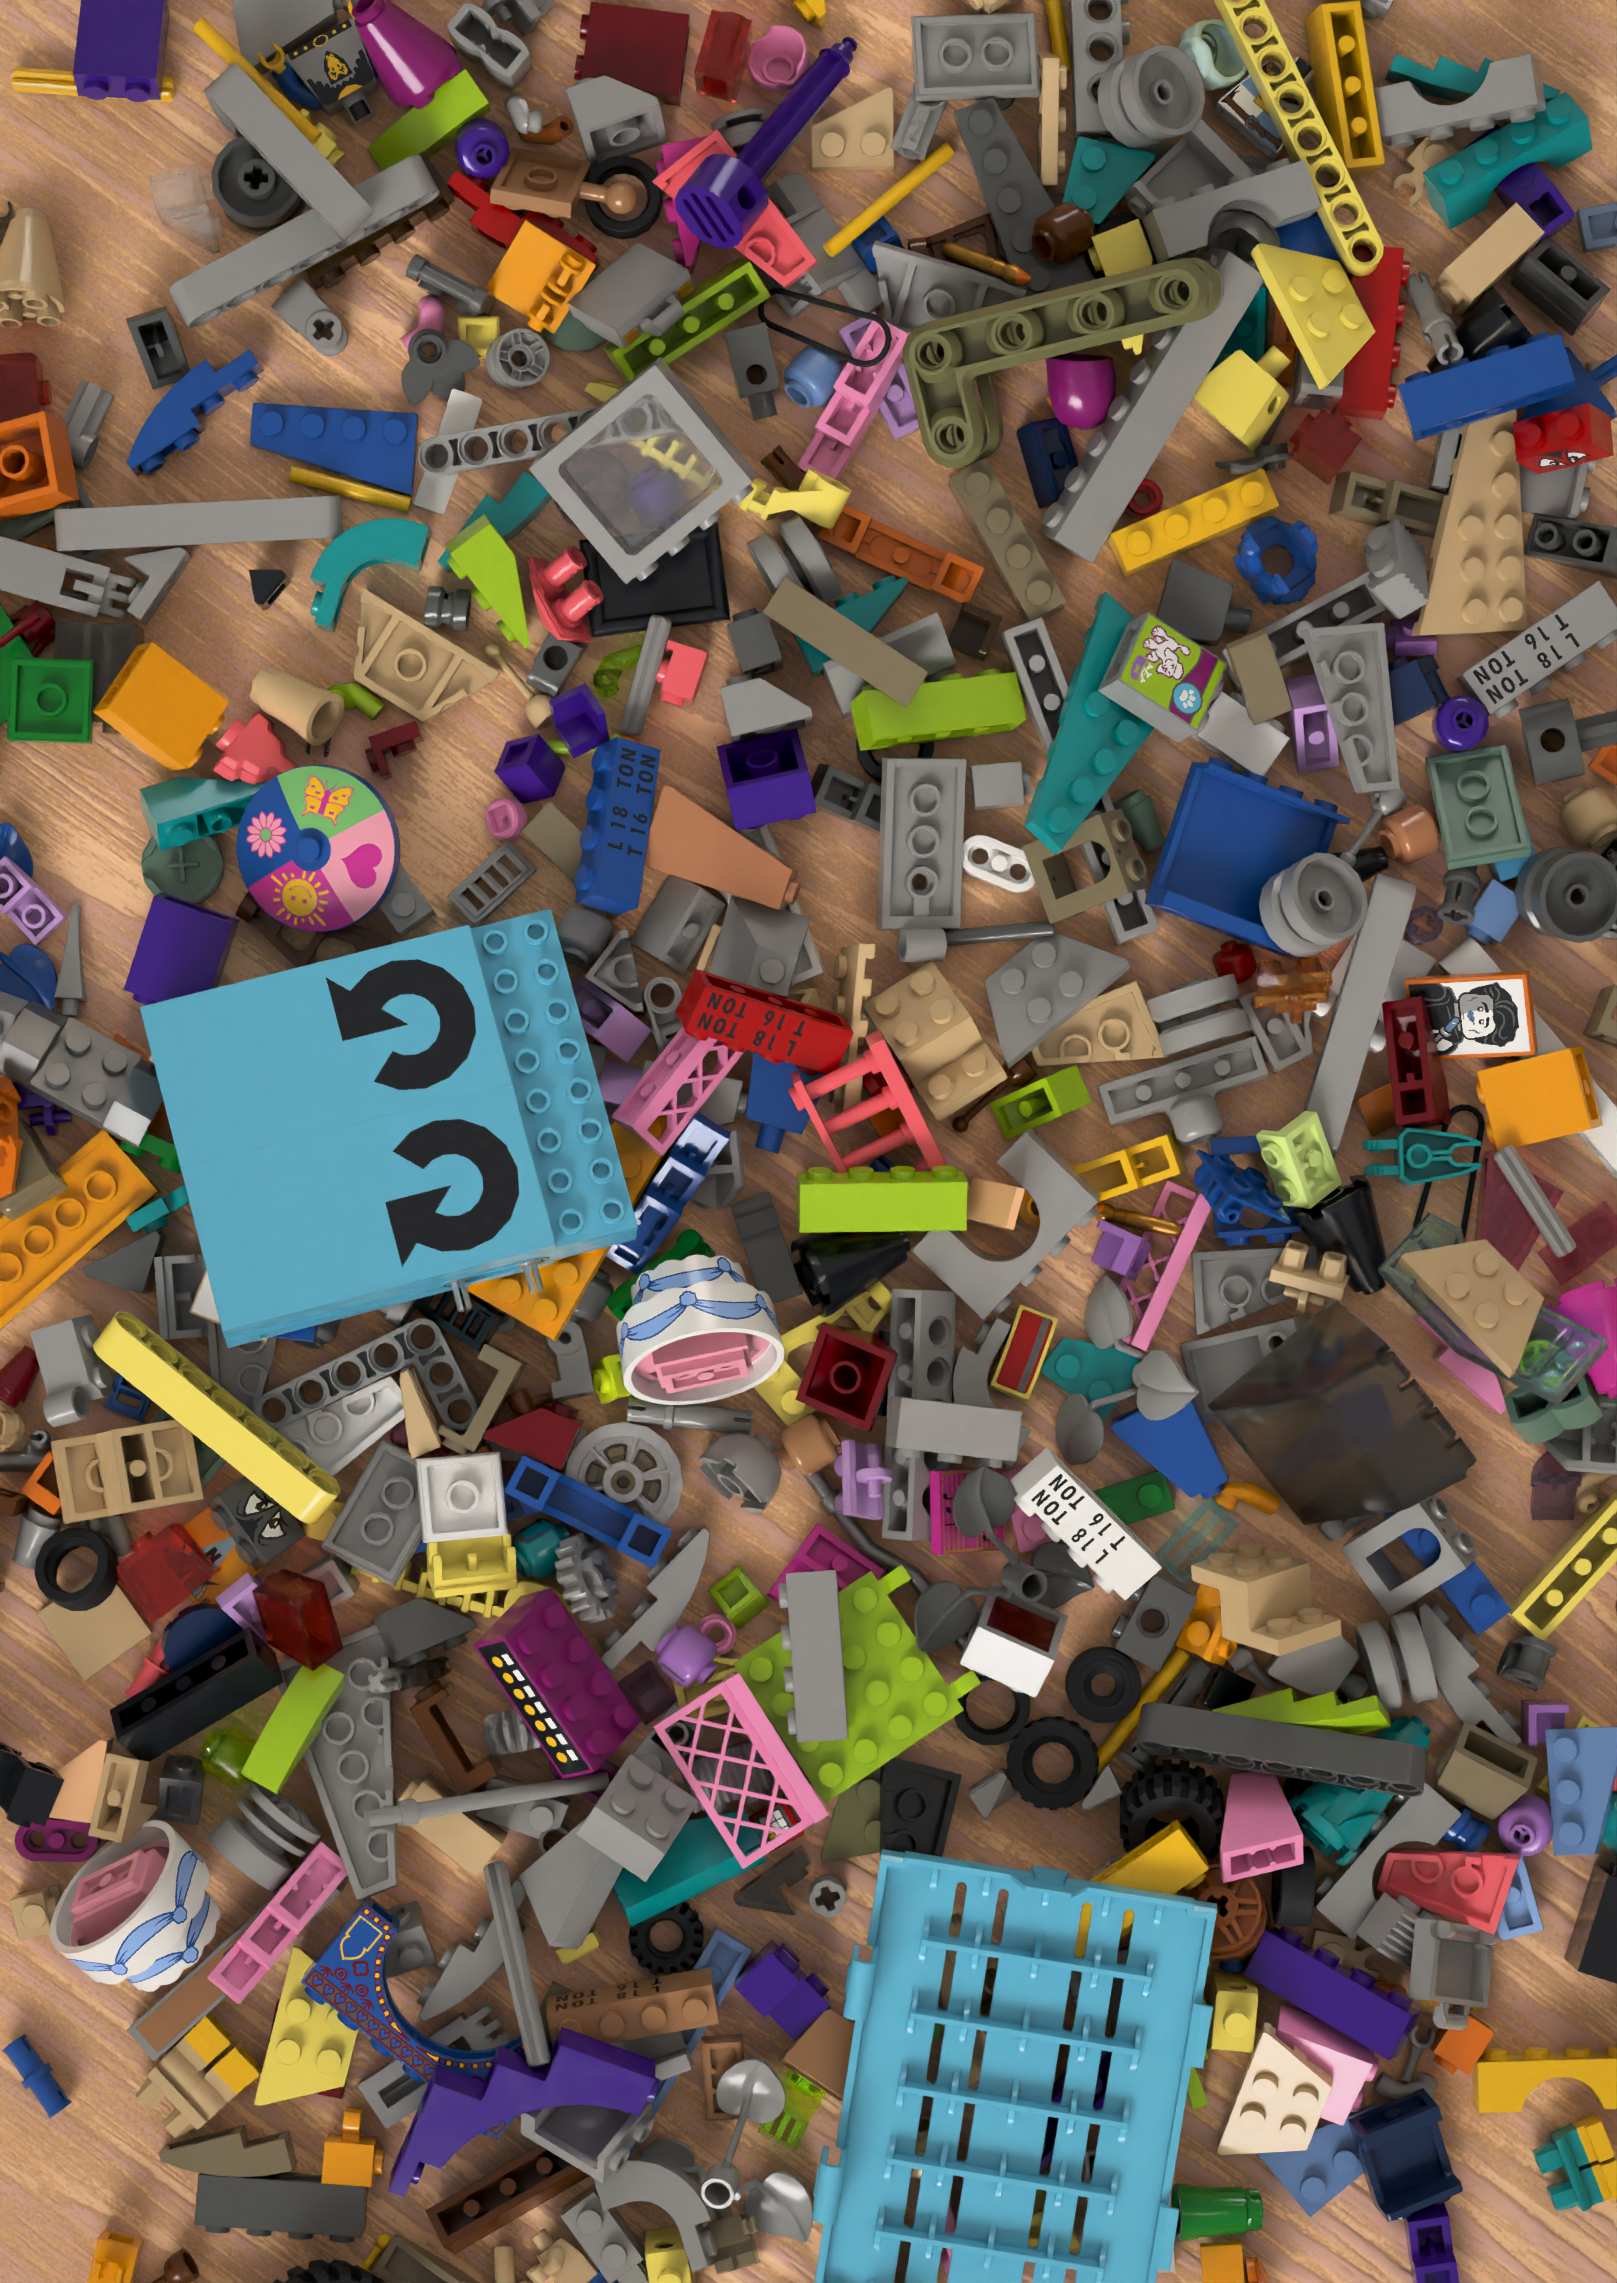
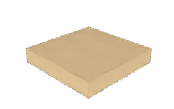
M96 1571L67 1592L74 1593L83 1589L92 1581ZM117 1582L112 1594L103 1603L87 1611H70L52 1602L37 1613L39 1619L84 1681L154 1632L119 1582Z

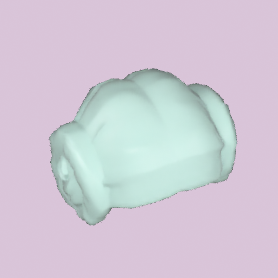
M1202 20L1189 26L1182 33L1178 49L1186 53L1197 66L1205 90L1211 91L1233 87L1244 76L1249 74L1223 20Z

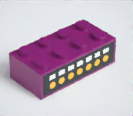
M553 1588L520 1596L473 1645L563 1779L595 1772L641 1722Z

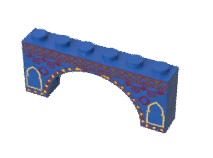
M371 1897L365 1899L305 1971L301 1981L306 1986L304 1988L305 1992L315 2002L324 2005L326 2002L338 2011V2019L349 2029L356 2031L359 2028L371 2038L370 2044L380 2054L386 2057L392 2054L404 2064L402 2066L404 2072L418 2083H422L423 2080L429 2083L436 2065L484 2081L498 2047L486 2050H461L437 2043L413 2027L396 2006L387 1984L385 1957L387 1948L398 1931L400 1920ZM521 2034L512 2041L501 2045V2047L525 2055ZM546 2038L550 2053L552 2050V2042ZM515 2117L494 2125L481 2134L487 2135L489 2132L498 2139Z

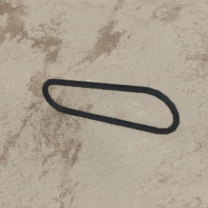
M783 288L768 290L770 296L775 294L785 295L873 320L880 324L886 338L884 348L874 359L861 361L769 321L764 315V305L767 300L758 305V316L762 323L766 322L767 327L859 367L877 365L890 350L892 340L890 328L884 319L875 314Z
M1470 1105L1453 1107L1450 1110L1451 1119L1459 1111H1469L1477 1117L1478 1132L1476 1140L1480 1141L1482 1145L1485 1123L1482 1114L1477 1108ZM1449 1124L1443 1125L1441 1132H1447ZM1481 1146L1475 1147L1472 1163L1479 1162ZM1477 1170L1470 1172L1460 1235L1455 1244L1463 1243L1466 1236ZM1432 1181L1425 1183L1413 1223V1236L1416 1244L1422 1250L1431 1249L1422 1242L1419 1235V1225Z

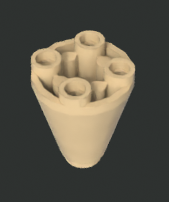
M31 208L19 209L15 212V217L10 221L0 246V326L8 329L21 328L22 324H40L46 327H57L61 324L62 315L65 311V299L51 225L48 223V216L44 212Z

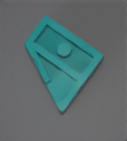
M1063 1337L1043 1362L1040 1372L1068 1394H1082L1088 1404L1096 1399L1128 1390L1134 1383L1132 1379L1133 1368L1140 1362V1359L1121 1352L1115 1347L1100 1349L1093 1343ZM1119 1401L1101 1406L1095 1412L1104 1421Z

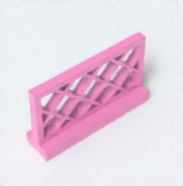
M739 1672L732 1673L716 1686L652 1726L742 1869L813 1823L816 1824L829 1815ZM720 1693L730 1707L726 1725L702 1720L706 1702ZM700 1707L697 1718L686 1716ZM734 1715L742 1728L731 1726ZM678 1720L696 1723L691 1748L673 1744L665 1729ZM701 1725L725 1730L720 1754L696 1749ZM730 1731L747 1734L751 1740L752 1746L749 1760L725 1755ZM678 1750L689 1752L687 1764ZM756 1750L765 1764L754 1762ZM695 1754L718 1759L713 1783L696 1780L692 1774L691 1769ZM724 1760L747 1765L742 1789L719 1785ZM753 1766L770 1770L775 1779L771 1796L747 1791ZM701 1786L712 1788L710 1800ZM778 1786H780L787 1799L776 1797ZM717 1789L741 1794L736 1819L718 1815L714 1802ZM746 1796L770 1801L764 1825L741 1820ZM775 1802L792 1805L801 1820L786 1830L770 1826ZM723 1821L734 1823L732 1835ZM740 1825L763 1830L760 1847L744 1856L736 1843ZM769 1831L780 1833L767 1842Z

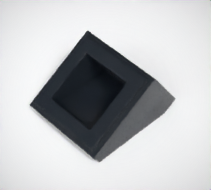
M1218 1665L1201 1703L1214 1710L1249 1700L1256 1683Z

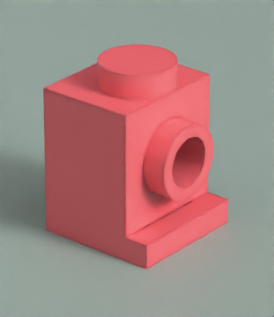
M668 640L666 651L672 654L670 660L663 658L657 674L656 682L662 683L659 700L682 708L684 702L694 703L709 657L707 652Z

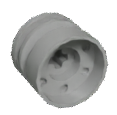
M253 1782L247 1791L255 1802L245 1797H241L237 1801L239 1809L247 1820L244 1822L241 1819L227 1815L212 1832L209 1839L215 1848L242 1873L266 1889L276 1892L294 1871L292 1863L284 1852L287 1850L303 1858L309 1850L301 1839L315 1844L322 1834L318 1827L309 1819L307 1813L291 1798L280 1791L276 1794Z

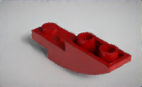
M456 170L448 180L447 186L451 193L476 212L470 219L472 230L492 244L507 251L525 220L596 264L593 272L600 266L598 256L594 254L597 248L580 234L573 238L562 229L565 224L559 218L549 217L544 213L541 214L540 212L529 210L525 217L521 219L519 218L522 214L520 210H511L503 205L490 203V195L487 193L489 187L480 178L469 174L465 177Z

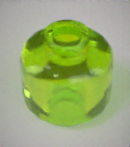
M228 1725L221 1730L216 1727L207 1736L199 1751V1756L203 1758V1770L232 1788L237 1787L245 1780L251 1783L252 1780L242 1775L241 1771L257 1740L232 1725Z

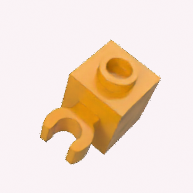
M346 2107L343 2116V2135L328 2134L325 2139L321 2184L372 2187L375 2175L383 2174L385 2152L384 2150H377L378 2137L361 2136L363 2108Z
M104 2230L97 2240L87 2283H134L145 2239Z

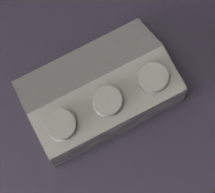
M937 612L879 638L928 671L929 673L924 679L927 683L937 682L939 678L949 675V671L956 667V660ZM832 659L823 663V676L844 719L852 715L850 703L862 692L861 689L870 684Z

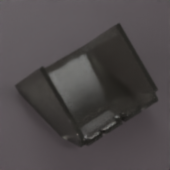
M1337 1299L1331 1301L1208 1405L1209 1409L1304 1525L1408 1509L1467 1478V1469L1473 1466L1477 1460L1461 1437L1457 1440L1454 1438L1456 1431L1437 1407H1433V1401L1415 1378L1407 1385L1399 1386L1410 1378L1411 1373L1394 1351H1389L1391 1348L1384 1340Z

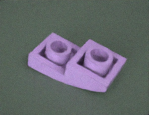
M4 856L0 860V913L8 915L34 945H40L69 917L11 859Z

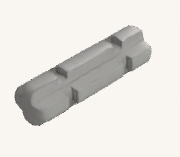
M417 1663L409 1667L405 1665L372 1671L367 1678L371 1683L369 1690L374 1694L425 1685L429 1680V1676L426 1674L428 1667L424 1663Z

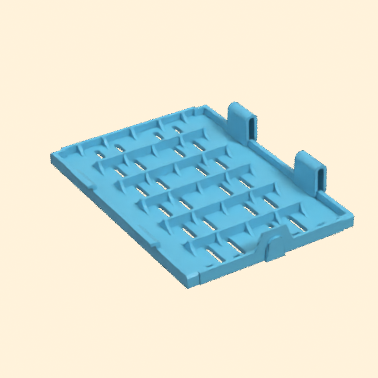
M882 1849L867 1945L873 1946L871 1961L859 1960L860 1945L854 1944L844 1992L846 1998L843 2016L847 2019L855 2020L836 2141V2147L842 2148L839 2165L828 2164L829 2146H823L820 2165L817 2166L813 2192L815 2198L812 2220L824 2225L815 2283H894L901 2241L911 2242L905 2283H937L942 2248L952 2249L947 2283H1022L1025 2261L1035 2263L1032 2283H1064L1066 2268L1076 2270L1074 2283H1156L1158 2269L1170 2271L1179 2208L1169 2207V2200L1191 2067L1203 2069L1213 2010L1212 2005L1202 2004L1215 1927L1217 1904L1197 1901L1192 1897L1069 1878V1871L1031 1865V1871L916 1852L905 1851L903 1853ZM963 1882L966 1884L967 1889L959 1935L953 1937L950 1935L949 1930L956 1886L958 1883ZM1001 1889H1006L1009 1895L1002 1939L1000 1943L995 1944L991 1941L998 1892ZM1090 1903L1092 1905L1086 1950L1083 1957H1077L1075 1955V1947L1082 1905ZM1126 1910H1132L1134 1918L1127 1961L1124 1964H1119L1116 1960L1123 1916ZM946 1950L957 1951L949 2004L946 2009L942 2010L938 2007ZM988 1957L998 1958L990 2013L988 2016H982L979 2011ZM1072 1970L1079 1971L1082 1974L1074 2024L1071 2030H1066L1063 2028L1071 1972ZM1113 1978H1121L1124 1980L1115 2034L1112 2037H1108L1105 2035V2027ZM935 2023L944 2024L945 2029L937 2079L934 2082H929L926 2076ZM976 2030L987 2031L979 2084L977 2088L971 2089L968 2086ZM1060 2044L1070 2045L1062 2099L1060 2102L1055 2103L1051 2100L1059 2047ZM1108 2051L1112 2052L1104 2103L1103 2107L1098 2110L1093 2107L1101 2052ZM923 2096L933 2097L926 2150L923 2154H918L915 2151ZM965 2103L975 2104L967 2158L964 2161H959L956 2156ZM1048 2117L1058 2118L1050 2172L1047 2175H1043L1040 2173V2165ZM1091 2123L1100 2125L1092 2177L1090 2181L1085 2182L1081 2179ZM912 2168L922 2170L914 2224L906 2226L904 2224V2216ZM953 2175L961 2176L964 2178L956 2229L953 2233H948L945 2230ZM1036 2190H1045L1047 2192L1037 2246L1031 2247L1028 2244ZM1078 2196L1087 2197L1088 2202L1080 2250L1078 2253L1073 2254L1070 2252V2243Z

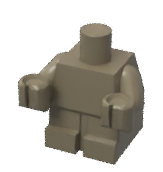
M730 2205L723 2209H715L718 2217L716 2218L717 2221L708 2223L704 2230L712 2232L716 2243L717 2255H714L713 2259L717 2274H724L760 2263L752 2236L760 2231L756 2216L742 2214L733 2216Z

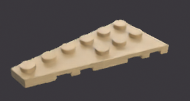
M1516 409L1460 427L1459 432L1462 435L1459 452L1457 458L1452 460L1449 473L1453 475L1449 494L1443 498L1430 553L1432 566L1427 583L1429 601L1426 605L1422 606L1419 621L1414 622L1411 636L1527 630L1519 463L1516 462L1513 422L1517 421Z

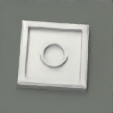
M500 1452L416 1459L423 1543L508 1535Z

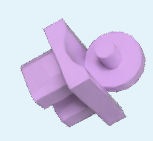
M850 1439L841 1442L842 1453L838 1454L837 1459L834 1461V1469L838 1476L842 1477L843 1492H840L835 1497V1511L838 1514L871 1520L884 1518L883 1484L892 1481V1471L882 1468V1445L863 1444Z

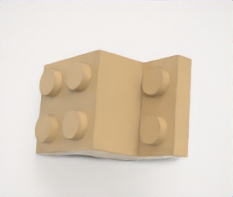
M930 961L862 1005L876 1028L880 1029L891 1052L902 1066L937 1122L945 1119L1008 1078L1004 1069L985 1044L970 1014L933 961Z
M176 1419L50 1442L64 1524L204 1499L193 1433Z
M1248 1542L1239 1545V1550L1229 1553H1212L1208 1555V1560L1191 1565L1192 1581L1220 1590L1222 1638L1276 1656H1282L1341 1636V1619L1323 1614V1610L1319 1608H1312L1310 1562L1294 1558L1290 1552L1271 1551L1265 1549L1261 1543Z

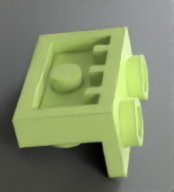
M1304 1111L1278 1132L1262 1130L1256 1135L1262 1158L1266 1163L1274 1185L1275 1194L1283 1201L1282 1205L1311 1209L1342 1184L1317 1112Z

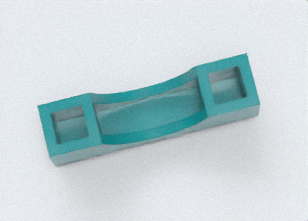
M1567 92L1547 102V110L1535 112L1534 119L1518 123L1511 122L1423 172L1429 204L1449 229L1486 210L1488 200L1496 186L1517 168L1528 163L1541 161L1547 162L1556 169H1559L1592 150L1588 117Z

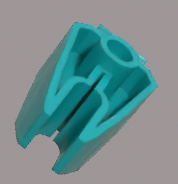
M1409 1127L1402 1128L1394 1136V1139L1363 1141V1150H1368L1369 1152H1382L1386 1149H1394L1395 1165L1384 1166L1383 1164L1365 1166L1364 1176L1395 1175V1179L1403 1186L1461 1176L1481 1168L1482 1163H1457L1452 1159V1156L1433 1157V1155L1452 1154L1453 1149L1456 1147L1481 1146V1142L1461 1134Z

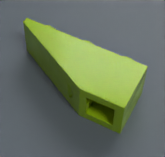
M483 514L445 544L451 554L446 561L461 580L468 576L474 583L476 588L471 593L485 611L493 608L500 616L501 620L496 625L509 642L512 643L518 639L526 649L530 646L515 555L494 525Z

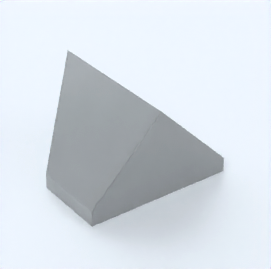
M628 929L620 930L586 974L585 978L636 1014L645 1013Z

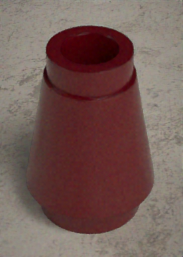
M26 1345L0 1370V1400L16 1409L21 1401L25 1403L40 1370L35 1351Z

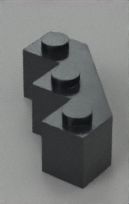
M0 1742V1806L7 1814L6 1819L23 1827H30L31 1822L45 1827L64 1779L54 1768L42 1762L34 1763L25 1760V1758L21 1757L22 1752Z

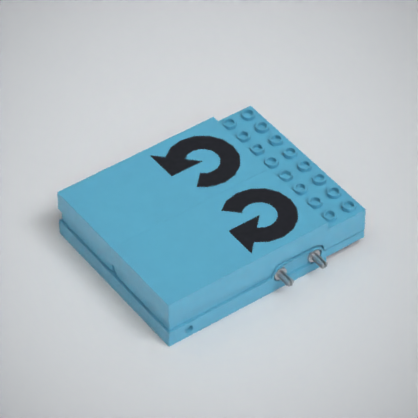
M551 909L471 929L470 925H465L140 1007L217 1313L228 1348L451 1290L453 1291L458 1311L464 1312L458 1288H461L466 1310L468 1311L472 1308L467 1286L524 1272L529 1292L536 1293L530 1270L533 1271L537 1290L540 1292L544 1288L539 1267L555 1264V1260L636 1240L638 1225Z

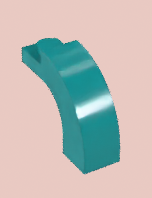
M377 519L356 525L333 540L319 557L310 577L314 584L325 587L323 592H316L313 600L311 615L316 616L315 624L321 629L335 632L350 583L361 571L370 566L394 564L421 572L432 535L429 526L403 519Z

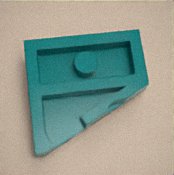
M1078 136L1062 203H1073L1088 211L1094 221V228H1098L1110 216L1116 205L1125 198L1124 195L1132 185L1139 180L1146 170L1150 169L1153 165L1155 154Z

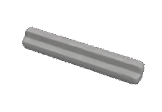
M652 615L650 617L620 724V730L624 733L639 736L642 732L672 625L671 620L661 615Z
M1507 1145L1494 1154L1495 1161L1555 1256L1563 1257L1576 1248L1575 1241L1515 1146Z

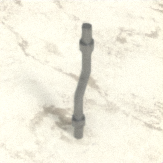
M820 1470L810 1476L802 1474L821 1499L819 1505L828 1516L831 1514L834 1516L862 1555L889 1571H893L900 1565H903L911 1577V1580L908 1582L919 1596L931 1586V1583L920 1569L874 1543L855 1517L838 1514L835 1511V1497L841 1491L838 1488L834 1490ZM968 1632L954 1641L962 1653L969 1635Z

